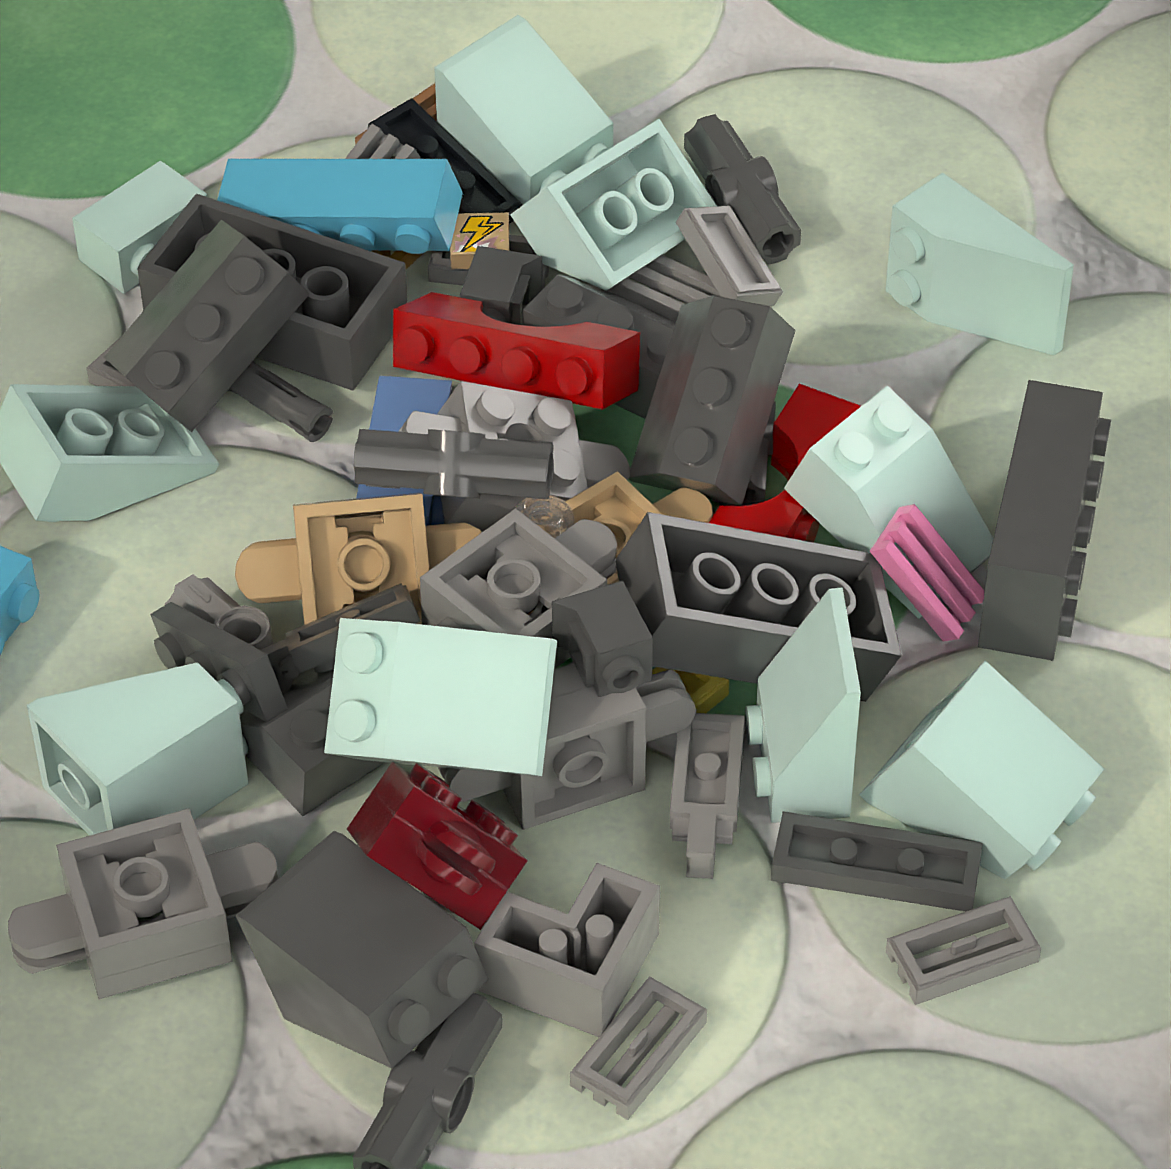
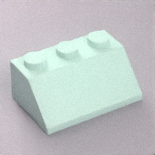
M657 119L549 185L510 215L536 255L542 256V264L607 291L686 240L676 224L684 208L714 207L717 205L661 120Z

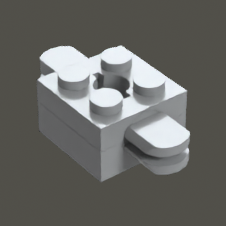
M460 381L437 415L413 411L398 431L428 434V429L464 431L485 434V439L541 441L554 445L553 482L549 499L481 494L480 499L441 496L445 524L468 523L482 532L515 508L532 521L617 471L627 481L630 477L629 463L618 447L579 440L572 401Z
M515 508L420 577L422 625L552 639V601L607 585V579L616 572L617 542L615 535L607 526L597 521L582 519L556 538H553ZM557 646L554 669L571 657L568 650Z
M571 662L566 666L554 669L542 776L438 767L444 781L450 785L449 788L462 798L460 802L503 789L522 830L645 790L646 742L685 730L695 717L696 707L690 694L686 692L679 674L669 669L653 674L651 682L638 685L630 691L598 697L593 685L585 686L574 662Z
M190 808L57 844L66 894L17 907L12 911L8 920V934L12 943L13 957L21 968L32 974L86 959L98 999L232 962L226 919L236 917L238 913L278 880L276 858L271 850L260 842H252L205 855ZM159 912L161 913L159 916L151 920H137V917H150Z

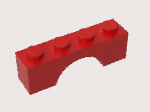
M430 292L393 309V367L470 383L572 401V404L602 410L638 391L640 332L591 322L550 327L510 324L486 316L482 312V301Z
M799 383L773 423V455L771 457V465L789 481L808 450L859 409L861 405ZM786 490L758 504L747 506L720 505L709 521L711 524L813 543L820 524Z

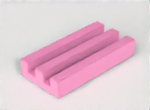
M915 504L899 507L871 548L870 553L943 642L957 640L964 631L960 624L971 621L976 613L972 605L983 602L985 591ZM895 542L900 546V548L904 551V553L908 556V558L913 562L914 565H911L909 561L904 557V555L894 544ZM927 584H930L934 588V590L950 608L949 610L943 605V603L939 600V598L935 595V593L930 589V587Z

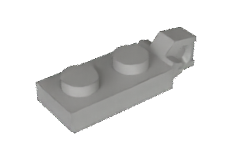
M695 713V717L685 730L677 732L670 803V829H672V841L687 842L686 857L688 860L686 877L713 879L716 843L732 844L733 832H737L745 716Z

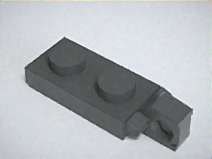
M400 583L285 633L286 639L260 649L268 655L281 692L290 690L294 678H297L300 673L314 668V671L317 673L334 669L340 618L413 624L421 622L407 586Z

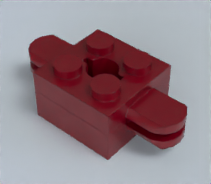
M392 762L347 827V831L366 856L481 930L528 861L512 845L518 835L505 826V822L474 800H471L465 809L460 807L458 804L462 798L449 788L450 785L422 765L416 763L409 773Z

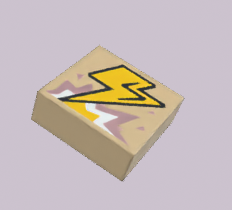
M509 212L458 214L450 247L451 269H469L477 246L509 251Z

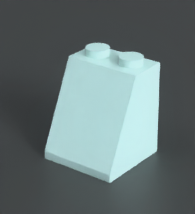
M520 15L510 19L434 67L437 122L523 205L549 185L613 147V122L528 21Z
M984 661L926 715L859 795L870 805L920 833L983 843L980 866L1005 880L1025 864L1036 870L1055 851L1061 840L1053 833L1062 822L1071 826L1090 807L1096 797L1088 789L1104 768L989 663Z
M198 662L38 698L27 705L43 788L89 836L189 808L194 820L248 785L245 755L248 754V745L242 735L240 714L243 713L242 702L237 692L226 680L220 679L216 681Z

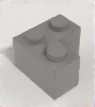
M596 863L568 914L506 892L474 942L475 949L488 977V980L477 991L600 1037L612 1022L659 935L660 886Z

